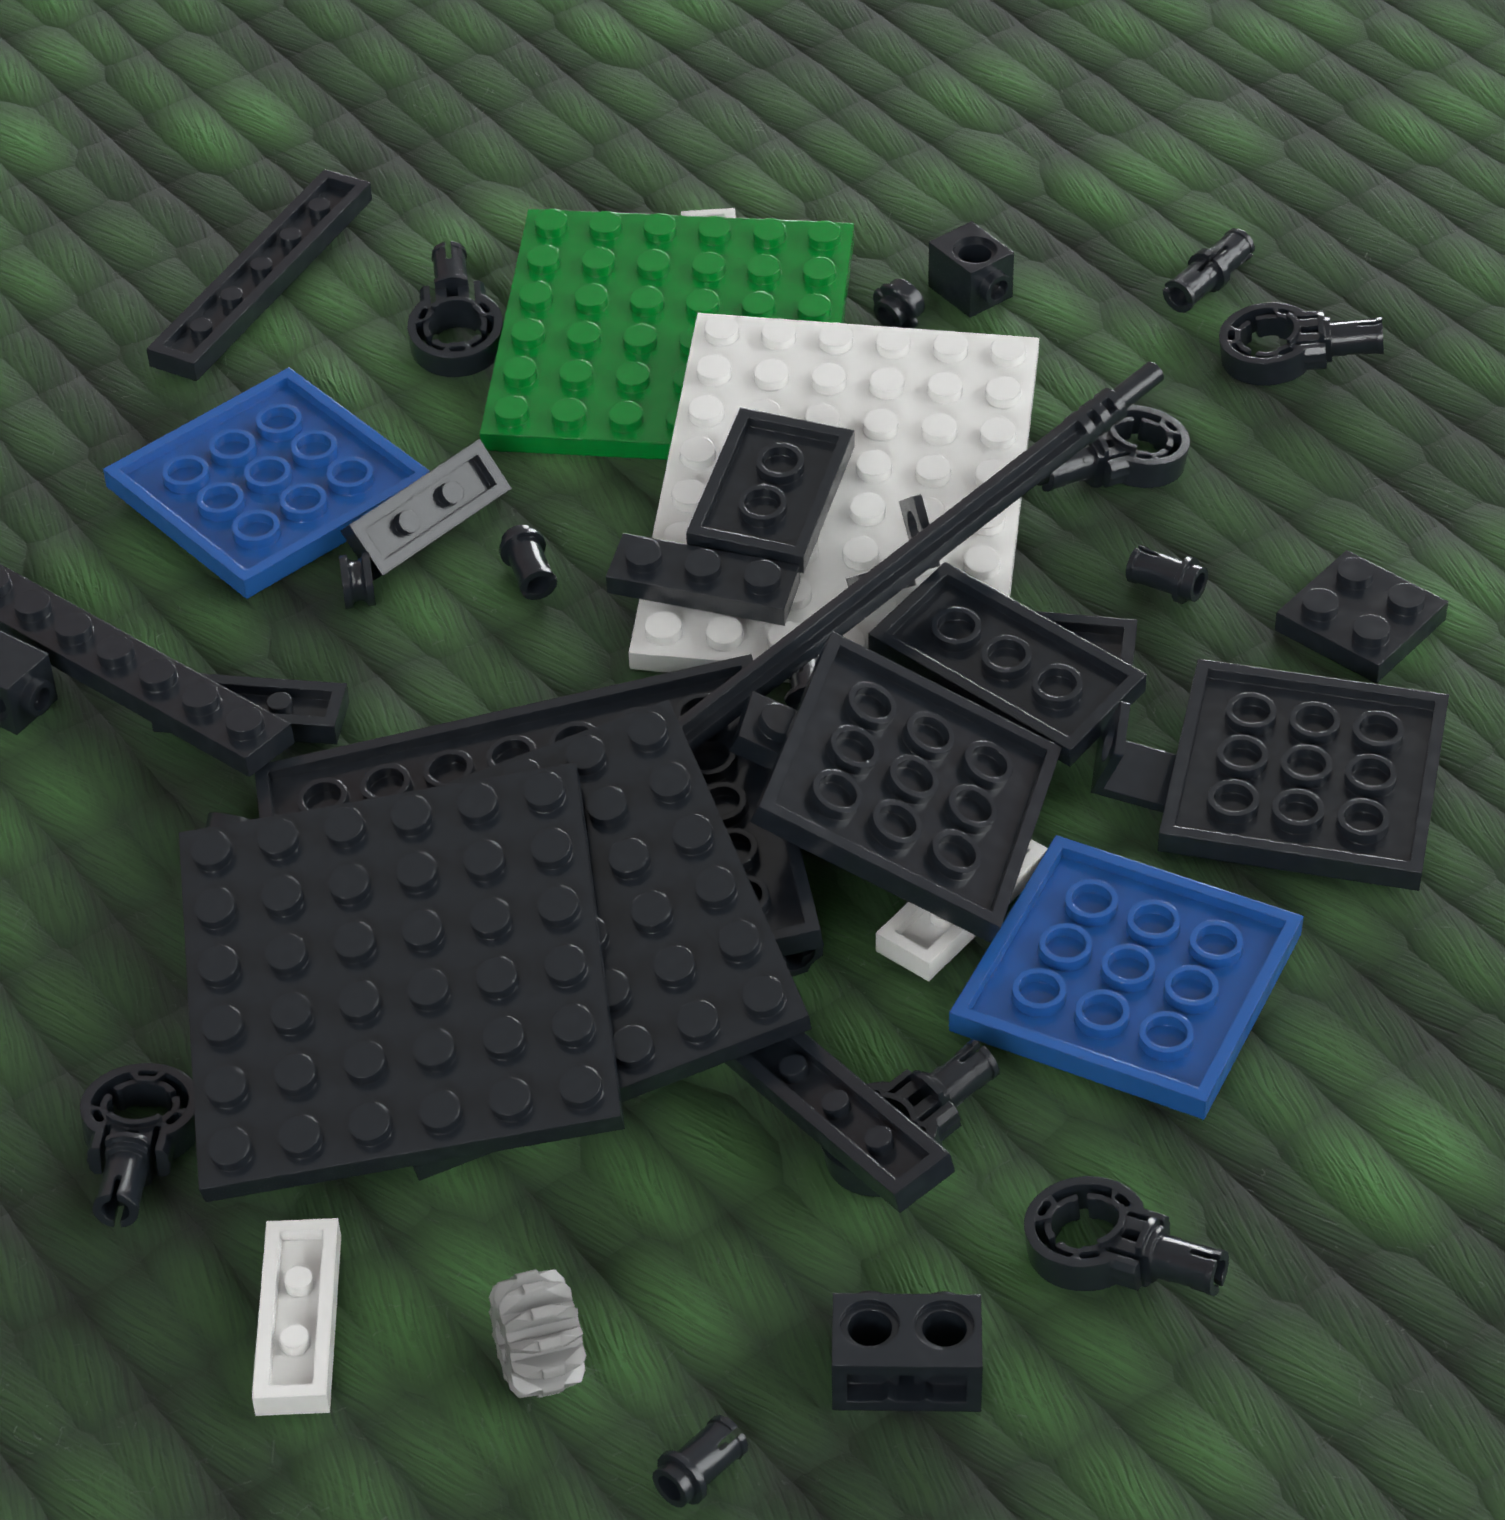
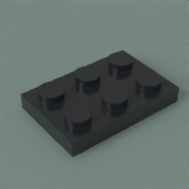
M740 407L686 531L687 545L800 565V573H804L854 450L855 430Z

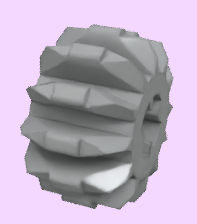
M535 1269L514 1274L510 1279L494 1285L489 1296L491 1305L489 1315L493 1328L492 1336L496 1344L497 1359L500 1360L503 1377L508 1382L510 1390L518 1398L530 1396L541 1398L558 1394L564 1391L565 1388L582 1382L585 1373L584 1360L586 1358L582 1341L583 1331L579 1324L578 1308L574 1306L571 1288L566 1285L565 1279L555 1269L541 1272Z

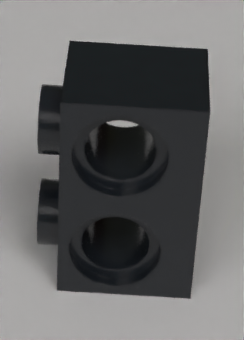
M878 1291L833 1293L832 1410L981 1412L983 1374L981 1294H956L947 1291L932 1294H883Z

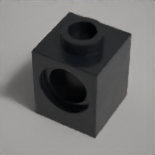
M973 221L929 241L928 286L969 318L1013 297L1014 252Z
M0 631V727L18 735L38 716L43 715L58 700L49 654Z

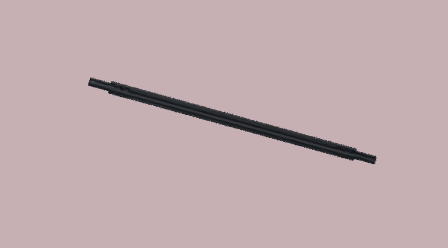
M1149 361L1115 388L1102 389L1093 399L1088 400L1077 411L1068 415L1061 424L679 717L678 721L692 752L741 715L752 691L763 696L769 694L819 655L832 631L842 636L1083 448H1087L1094 443L1097 437L1103 436L1113 425L1126 418L1127 408L1164 380L1161 368L1156 363Z

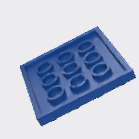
M289 367L103 469L108 489L243 597L248 599L345 543L346 539L340 530L428 473L429 470Z
M1056 835L950 1010L949 1031L1204 1120L1302 934L1304 916Z

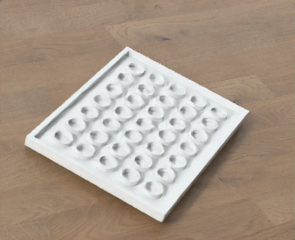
M697 313L652 538L687 544L686 531L740 407L855 430V447L805 572L800 573V584L785 626L639 599L629 648L630 669L669 673L752 654V658L755 660L847 589L846 578L869 572L909 541L899 501L921 494L929 524H931L1028 449L1038 364L1039 338ZM1022 497L939 560L940 566L947 562L1010 597ZM938 567L925 571L915 579L916 586L902 589L843 636L868 649V633Z

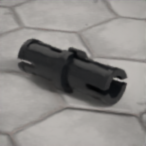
M1232 228L1212 247L1203 248L1193 254L1188 261V267L1164 285L1166 288L1163 289V296L1166 303L1173 310L1179 313H1186L1207 293L1221 290L1230 280V274L1241 264L1252 258L1253 254L1251 253L1255 251V246L1251 237L1239 228Z

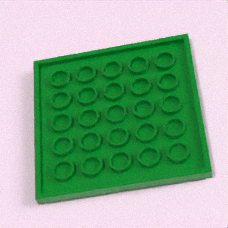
M528 209L479 433L481 442L487 451L668 460L697 313L844 324L854 246V223L778 220L774 218L682 216L664 213L637 214L615 213L611 211Z

